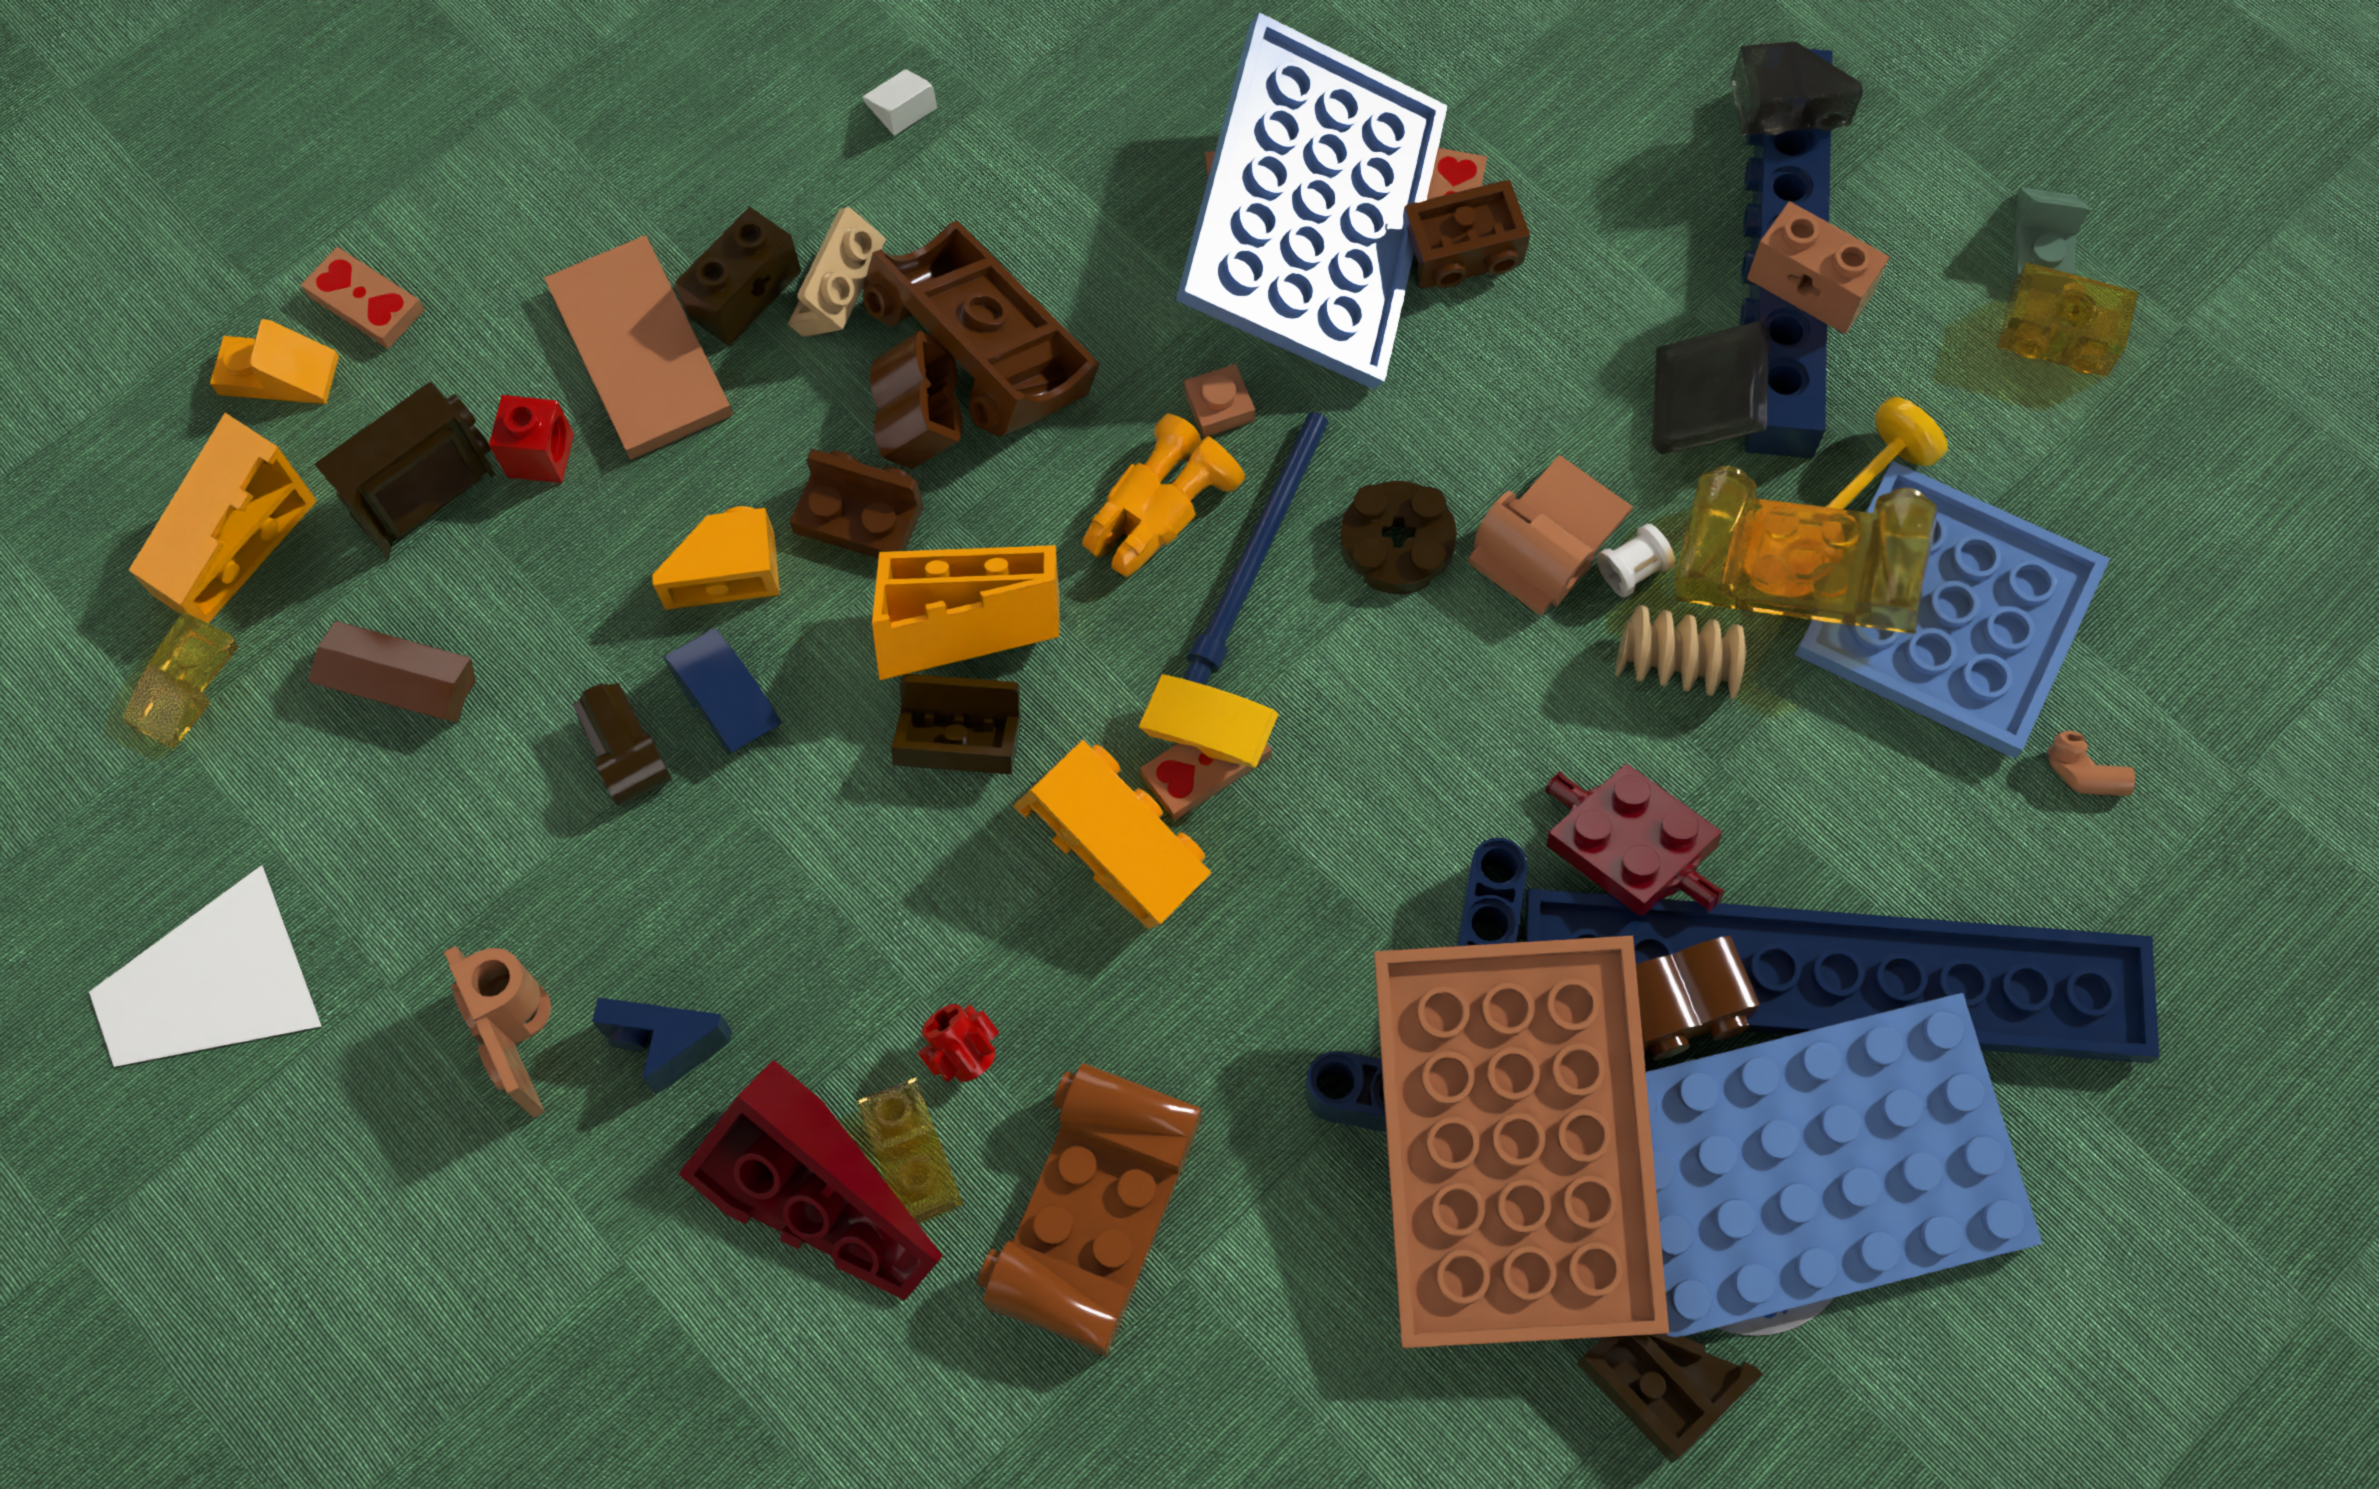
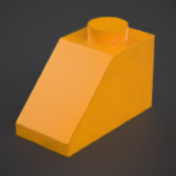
M737 506L727 509L724 513L707 515L652 574L653 586L664 609L669 610L780 595L775 533L766 509Z

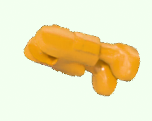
M1165 414L1156 423L1154 438L1157 442L1152 454L1145 465L1141 463L1131 464L1126 469L1115 486L1111 488L1105 505L1093 517L1092 523L1082 540L1083 547L1095 557H1101L1123 534L1127 535L1128 537L1117 549L1111 563L1112 569L1126 578L1139 570L1162 546L1168 545L1178 537L1177 534L1196 515L1191 500L1210 485L1221 491L1233 492L1239 488L1246 478L1237 461L1218 442L1209 436H1206L1201 441L1198 431L1191 423L1173 414ZM1179 462H1188L1172 484H1161Z

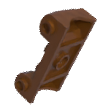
M958 220L949 223L933 240L911 253L890 255L882 249L872 253L863 291V302L866 310L872 317L880 319L889 326H895L904 319L914 316L975 378L969 397V412L972 420L979 428L987 430L995 436H1004L1033 424L1089 394L1100 363Z

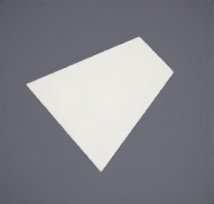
M262 865L89 991L114 1067L322 1027Z

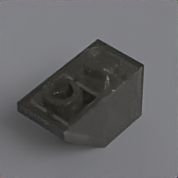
M1796 41L1741 46L1731 77L1742 135L1756 133L1776 135L1785 131L1816 128L1828 131L1841 126H1851L1863 94L1861 82Z

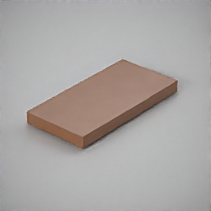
M646 235L544 277L630 460L734 415Z

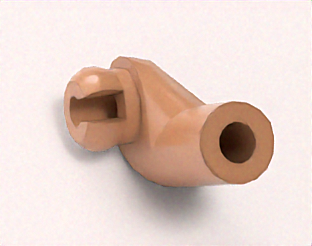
M2063 731L2055 736L2053 745L2048 748L2049 765L2075 792L2129 797L2132 795L2135 787V772L2132 767L2096 765L2086 754L2088 745L2085 742V737L2078 732Z

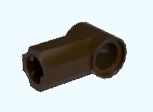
M619 682L615 684L600 683L582 692V696L573 704V707L587 739L591 742L597 754V758L594 759L595 765L618 807L673 781L649 732L644 733Z

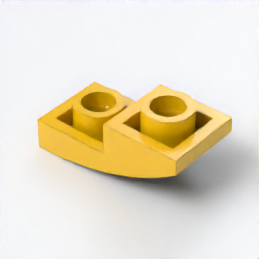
M1161 674L1138 727L1150 737L1197 747L1209 758L1256 768L1279 714L1272 708L1238 695L1193 681Z

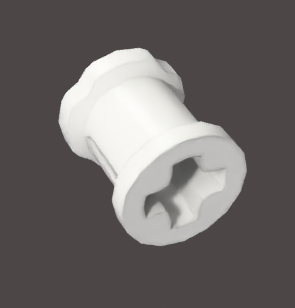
M1644 524L1638 528L1636 537L1614 551L1604 549L1599 552L1597 564L1603 578L1613 591L1619 596L1626 598L1634 593L1635 585L1658 570L1660 572H1668L1674 568L1675 556L1664 535L1652 524Z

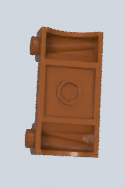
M1082 1063L1076 1074L1066 1071L1058 1085L1053 1107L1061 1109L1059 1119L1061 1128L1013 1241L1008 1240L1001 1252L993 1248L989 1251L981 1268L977 1285L986 1289L984 1303L988 1310L1046 1329L1108 1358L1202 1122V1108Z

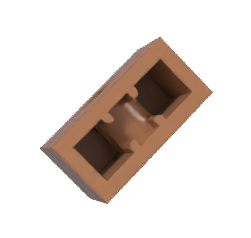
M1789 201L1761 239L1747 279L1846 335L1874 295L1890 256Z

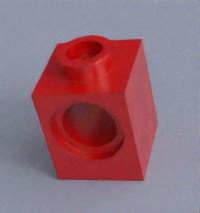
M501 395L489 446L507 478L562 483L574 432L558 400Z

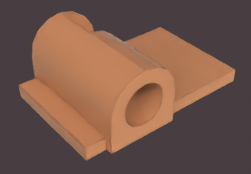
M1559 455L1520 500L1516 498L1514 492L1507 491L1494 503L1478 527L1473 546L1475 550L1468 557L1467 563L1542 616L1551 604L1557 607L1592 566L1595 553L1632 512L1633 506Z
M456 946L444 951L451 972L456 980V983L451 985L455 1001L473 1037L479 1043L484 1042L478 1046V1052L491 1080L499 1091L505 1089L506 1093L533 1118L545 1113L515 1045L535 1035L547 1023L552 1007L548 993L512 953L504 949L488 948L468 957ZM537 1009V1013L534 1016V1018L526 1024L525 1021L531 1018Z

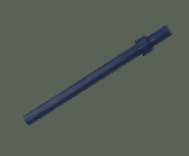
M1317 412L1308 413L1204 634H1199L1195 637L1186 656L1190 664L1182 679L1206 685L1210 674L1219 671L1228 652L1225 642L1329 423L1322 414Z

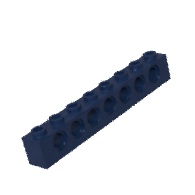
M1767 46L1760 68H1751L1747 88V100L1756 101V111L1750 112L1746 128V145L1754 146V157H1749L1747 161L1744 190L1753 191V204L1747 203L1743 219V237H1751V251L1746 250L1744 253L1741 283L1750 285V297L1743 299L1740 312L1739 329L1740 332H1748V347L1743 346L1741 348L1738 363V380L1747 381L1746 396L1741 395L1739 398L1736 429L1745 430L1746 453L1813 458L1825 433L1827 324L1749 281L1747 277L1761 239L1789 201L1829 223L1832 51ZM1774 340H1782L1789 345H1782ZM1771 388L1782 389L1789 395L1779 394L1773 391Z

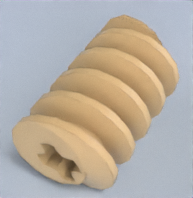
M1639 605L1630 619L1626 621L1617 654L1615 676L1619 677L1627 663L1630 662L1634 663L1636 681L1642 682L1651 667H1655L1658 670L1660 686L1666 687L1674 672H1680L1684 691H1690L1696 679L1700 676L1705 679L1706 693L1709 696H1713L1720 683L1725 681L1728 682L1730 700H1734L1740 689L1746 660L1743 627L1739 624H1732L1722 638L1719 622L1709 619L1698 634L1695 617L1686 614L1676 629H1674L1672 613L1668 610H1662L1653 624H1650L1648 608Z

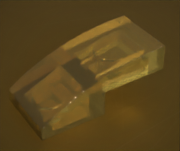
M183 612L158 646L137 683L122 719L125 724L175 749L210 705V701L204 694V691L239 646L233 636Z

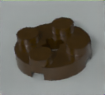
M1388 481L1377 485H1366L1357 491L1354 501L1343 516L1340 536L1341 553L1350 570L1352 565L1354 570L1364 577V583L1371 588L1389 594L1417 592L1427 587L1431 579L1438 576L1442 570L1444 573L1450 565L1456 544V524L1453 514L1446 506L1444 495L1436 488L1423 487L1422 485L1407 481ZM1393 527H1401L1405 531L1410 532L1414 538H1407L1404 542V547L1398 548L1393 547L1392 538L1382 537V534L1391 531Z

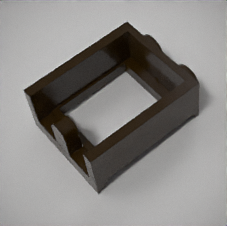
M431 381L314 463L321 474L337 491L336 495L350 511L351 517L388 560L395 538L399 540L482 480L481 476L485 473L491 478L496 475L485 454L491 451V448L481 432L474 426L476 422L474 416L456 394L446 399Z

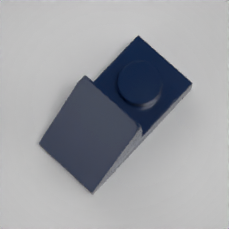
M599 997L597 998L592 1022L602 1034L609 1038L608 1043L613 1047L641 1052L646 1050L647 1044H650L643 1080L654 1093L663 1091L729 1044L732 1030L721 1014Z

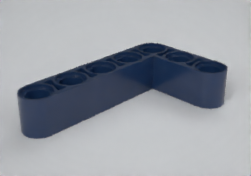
M1491 838L1482 842L1476 848L1466 880L1456 946L1516 943L1527 874V858L1522 848L1514 841L1506 838ZM1488 865H1500L1509 871L1512 879L1504 883H1496L1485 877L1481 869ZM1480 921H1489L1501 929L1503 937L1496 941L1483 940L1474 933L1472 926ZM1329 1051L1319 1055L1311 1063L1307 1073L1306 1101L1310 1110L1318 1118L1329 1122L1386 1132L1385 1108L1380 1097V1093L1383 1091L1381 1059L1342 1051ZM1339 1075L1349 1082L1352 1091L1343 1098L1332 1099L1320 1092L1317 1083L1325 1076Z

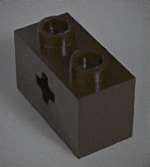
M749 206L675 281L688 318L730 347L802 271L792 236Z

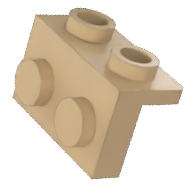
M850 207L839 209L798 292L797 297L799 301L787 325L802 337L843 330L864 287L872 253L882 249L886 241L883 235Z

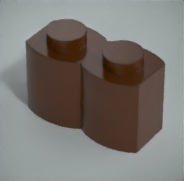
M920 330L876 358L870 371L871 392L878 407L874 418V435L878 450L882 458L910 469H914L957 443L962 433L961 410L954 394L958 379L956 359L934 336Z
M1731 935L1708 940L1672 955L1636 964L1644 1054L1651 1052L1654 1060L1666 1059L1685 1051L1690 1047L1687 1039L1711 1033L1713 1040L1717 1041L1745 1031L1750 1027L1747 1019L1752 1018L1760 1006Z

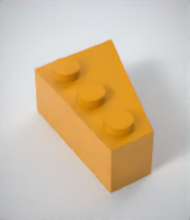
M224 413L129 571L152 596L201 629H204L313 507L317 500L278 446L227 413Z
M1056 545L879 552L872 615V630L879 680L1058 638L1060 631V597Z
M1082 740L1032 786L1013 807L1025 818L1035 811L1057 834L1052 839V843L1065 854L1072 849L1095 873L1093 876L1094 881L1147 929L1160 925L1212 873L1202 863L1206 856L1189 836L1182 832L1175 835L1160 819L1163 815L1161 807L1148 793L1140 788L1133 791L1117 775L1121 770L1120 766L1103 747L1095 744L1091 748Z

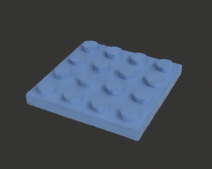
M1892 461L1795 656L2016 759L2027 742L2110 558Z

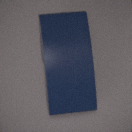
M716 628L663 657L693 709L698 706L727 755L732 754L782 724V721L752 675Z

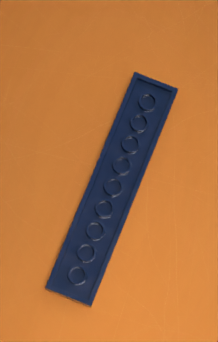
M1528 889L1526 895L1524 942L1633 936L1636 964L1672 955L1708 940L1731 935L1760 1004L1754 1016L1747 1019L1750 1027L1744 1032L1795 1035L1963 993L1981 1050L2150 1064L2159 1058L2152 936L1718 903L1716 907H1713L1712 911L1708 912L1696 901L1661 899L1645 915L1640 917L1612 895Z

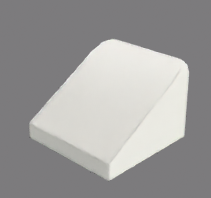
M907 69L863 96V101L894 136L937 109L934 87L927 80Z

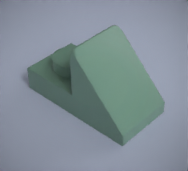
M2020 187L2016 203L2011 286L2068 293L2074 282L2076 234L2089 213V206L2074 194Z

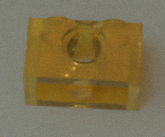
M2026 262L2010 292L1997 347L2013 351L2024 358L2043 359L2065 365L2082 374H2098L2108 377L2126 349L2139 292Z

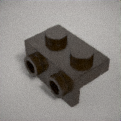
M904 674L900 682L901 711L891 747L893 766L1012 774L1021 730L1019 683Z

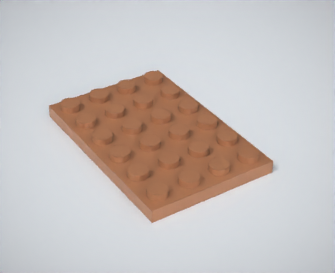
M1633 936L1374 951L1401 1347L1415 1348L1669 1334Z

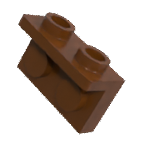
M1510 179L1404 205L1402 218L1419 263L1416 279L1420 289L1433 286L1448 288L1459 284L1465 278L1485 273L1492 275L1504 274L1513 270L1525 260L1530 232Z
M811 449L806 459L811 475L789 522L793 533L878 559L879 552L905 551L924 507L918 482L905 471L895 467L886 466L879 469L862 464L845 452L830 451L828 454Z

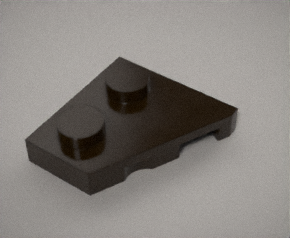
M1666 1334L1603 1337L1577 1362L1671 1464L1679 1459L1762 1375L1756 1366L1743 1362L1738 1366L1704 1352L1705 1345L1683 1336L1672 1337Z

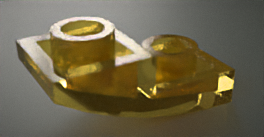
M916 1077L857 1100L887 1185L917 1223L964 1205Z

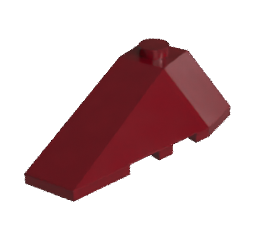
M772 1060L735 1098L678 1174L726 1215L744 1224H747L751 1218H754L782 1232L780 1241L796 1249H799L803 1243H806L833 1256L834 1263L838 1269L903 1300L908 1298L942 1258L939 1250L826 1104L775 1060Z

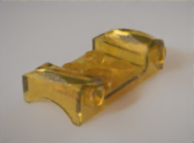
M1732 466L1717 467L1714 471L1701 474L1698 479L1675 574L1677 601L1916 634L1925 575L1935 537L1937 507L1922 492L1912 488H1898L1891 493L1879 496L1876 500L1874 513L1757 499V485L1755 481L1747 477L1745 472Z

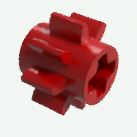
M958 1004L947 1005L936 1011L925 1022L922 1028V1035L929 1045L921 1049L918 1055L934 1076L941 1074L946 1082H950L954 1077L959 1082H968L982 1075L992 1065L995 1059V1048L989 1041L994 1039L999 1034V1031L984 1010L976 1012L972 1005H968L964 1009Z

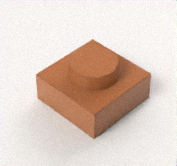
M1236 364L1183 380L1184 394L1202 438L1255 421V408Z

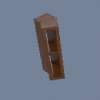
M335 621L317 647L308 682L440 719L459 722L465 698L476 683L471 657Z

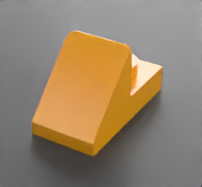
M262 319L256 338L223 336L210 385L218 395L327 404L339 355L335 350L271 320Z

